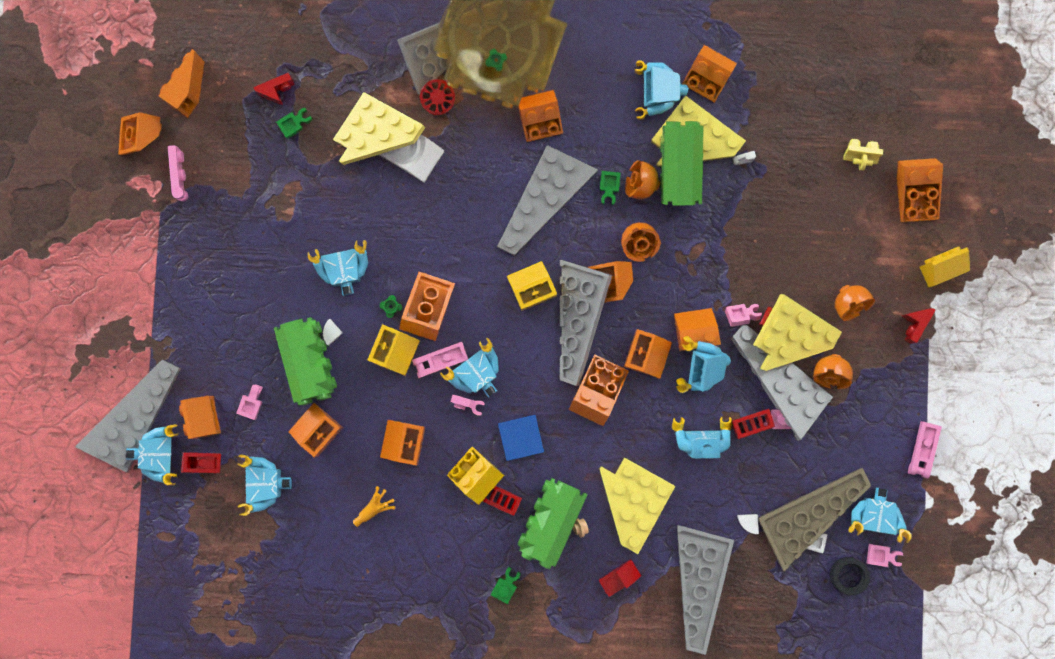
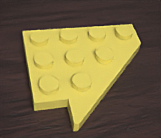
M363 93L333 140L347 148L339 160L341 164L346 165L415 144L425 127L383 102Z
M687 96L683 98L666 120L681 122V125H685V121L700 122V125L704 126L703 161L732 158L746 142V140ZM662 127L651 140L659 148L661 147ZM662 158L656 166L662 167Z
M780 294L753 344L768 354L760 369L767 371L834 348L842 332L786 295Z
M624 458L615 474L603 467H600L599 470L620 544L639 554L675 486Z

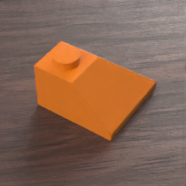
M140 112L122 117L118 155L141 151L156 139L161 131L160 117Z
M615 261L588 267L612 275L604 303L623 300L633 282L632 262Z

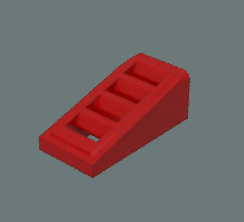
M769 409L732 420V427L737 439L775 427ZM761 415L765 416L768 425L764 426ZM757 417L760 428L756 427L753 418ZM746 420L750 421L752 427L751 431H749ZM740 422H741L742 425H743V428H744V431H745L744 433H741V430H740V427H739V424H738V423H740Z
M495 486L490 499L485 497L483 502L514 516L522 497ZM498 491L500 496L497 502H494V497ZM505 494L508 497L504 503V506L500 505V503ZM511 498H513L515 500L513 502L511 509L507 508V506Z

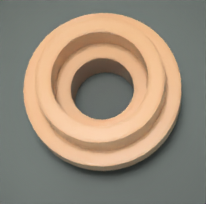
M577 518L573 531L581 538L589 530L586 521Z

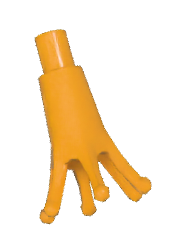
M376 487L371 501L359 513V516L353 520L356 527L363 522H367L378 513L390 509L395 510V506L388 507V504L394 503V499L380 503L381 498L387 492L385 489H383L380 495L378 493L379 487Z

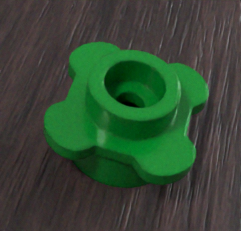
M491 49L485 64L488 67H494L496 71H501L504 61L507 60V55L497 52L496 49Z
M390 295L388 299L380 303V308L386 312L388 318H392L397 311L402 310V305L398 304L394 295Z

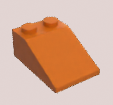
M418 272L403 312L399 329L436 341L455 283Z

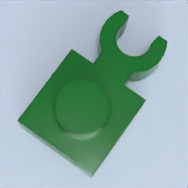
M306 108L300 109L296 116L291 112L276 122L287 139L303 130L301 124H308L313 120L311 116L303 118V114L308 112Z
M601 172L599 191H605V194L601 197V204H604L605 198L609 197L612 200L611 205L614 206L616 198L613 192H619L621 173Z
M510 566L506 569V578L500 577L491 593V596L506 604L509 603L517 588L516 585L512 584L513 581L518 580L520 577L519 571L516 576H510Z

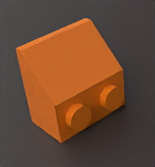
M712 308L674 314L679 351H686L681 344L688 345L690 343L683 339L685 336L690 337L695 343L701 341L715 346L721 345L718 325Z

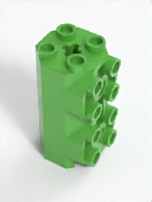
M666 121V125L662 126L660 152L662 153V174L660 175L662 204L668 205V202H672V205L702 204L704 126L700 125V122L685 121V125H681V122Z
M307 318V322L304 323L302 319L281 324L280 328L275 327L274 331L293 402L298 403V406H304L313 403L312 399L317 398V400L321 401L332 398L331 393H334L337 383L335 377H331L330 370H332L331 361L329 358L324 357L327 346L320 337V333H322L320 322H317L314 318Z
M552 477L550 481L546 479L542 487L544 494L542 498L538 497L534 505V509L537 511L534 516H529L526 523L528 530L526 534H521L518 541L522 557L531 561L533 558L537 559L541 566L548 569L551 566H556L588 495L585 492L580 495L579 489L559 480L556 484L554 483L555 479Z

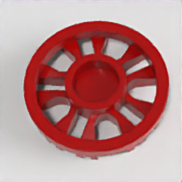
M430 80L420 91V102L428 113L442 115L453 107L455 92L452 86L444 80ZM438 82V88L434 89L431 83ZM441 84H445L443 90H439ZM427 86L433 90L431 93L426 89ZM447 87L451 91V93L448 95L444 93V90ZM423 92L428 93L430 97L423 99ZM445 96L452 97V100H445ZM428 100H430V101L432 102V103L428 104L427 106H425V104H424V103L427 102ZM443 102H448L450 106L446 109L443 106ZM432 104L436 105L435 112L429 110ZM440 104H441L442 112H439L438 105H440Z

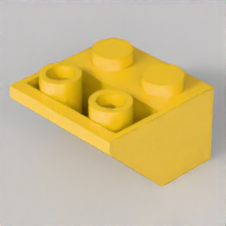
M956 247L925 260V265L920 266L928 287L938 285L970 271L968 247L964 249Z
M542 261L507 276L521 311L557 297V292Z
M382 324L368 361L406 376L420 340Z
M471 447L447 474L457 487L478 505L504 477L474 447Z

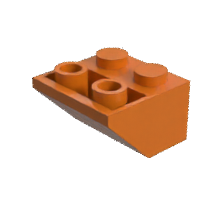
M704 45L682 84L687 85L691 90L715 103L737 63Z
M554 90L517 98L526 142L563 134L558 101Z
M637 329L634 333L624 367L661 379L672 342Z
M214 396L180 400L179 411L181 416H184L185 424L183 425V430L188 439L221 434Z
M313 403L290 429L289 433L313 457H318L343 427L316 403Z
M388 420L380 458L418 465L426 427Z

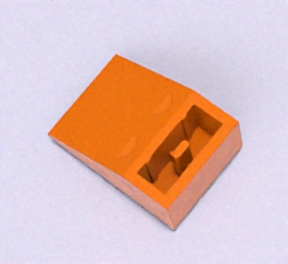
M193 49L183 57V63L173 71L171 79L162 86L159 94L163 101L186 118L190 116L199 103L204 69L203 59Z
M936 158L898 161L897 188L901 222L939 220L943 164Z
M594 354L569 410L604 426L611 414L629 370Z

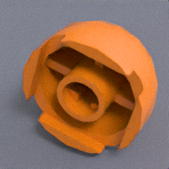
M640 160L635 161L629 170L632 171L631 177L626 178L625 193L631 198L647 199L660 186L658 173L651 164Z
M641 222L628 226L621 238L622 249L626 256L633 261L639 262L645 261V258L649 256L651 258L655 256L661 244L656 230L651 225Z
M846 285L839 290L840 293L835 299V309L841 320L848 321L860 316L858 312L863 309L865 312L874 305L875 299L869 290L863 286Z
M832 354L820 359L816 363L813 381L825 388H831L830 385L837 386V389H845L851 386L853 370L848 361L840 355Z

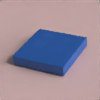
M536 415L498 423L507 461L544 452Z

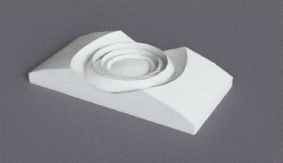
M420 135L415 144L379 155L425 183L443 155L444 150Z

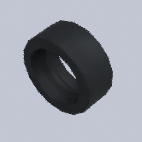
M844 557L833 564L830 571V579L833 586L841 593L856 596L867 589L870 582V573L862 561L852 557ZM846 565H854L860 570L861 580L855 587L847 588L840 583L839 572Z

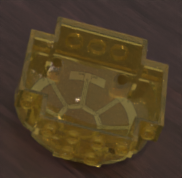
M449 0L442 15L438 36L433 51L437 52L436 56L447 59V70L443 80L448 81V86L457 89L462 87V92L467 94H481V99L494 102L495 99L502 101L501 105L512 108L513 105L519 106L525 87H527V90L538 93V90L544 91L567 23L550 17L555 0ZM491 49H496L497 52L507 55V60L504 61L501 71H496L494 67H488L485 64Z

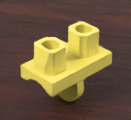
M851 139L843 155V160L859 164V170L864 171L866 165L878 164L879 158L883 155V150L879 149L878 142L871 141L867 143L866 147H860L859 140Z

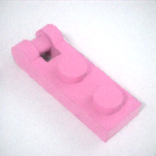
M168 146L172 195L183 202L188 199V193L184 190L183 183L186 180L185 171L182 169L184 154L177 146Z
M459 342L413 359L412 362L414 366L416 365L418 378H422L446 369L447 366L451 367L468 360V356L463 343ZM426 361H428L430 365V368L425 369L423 363Z
M923 421L920 422L912 460L908 467V474H919L923 478H929L942 426ZM919 461L925 462L924 467H919Z

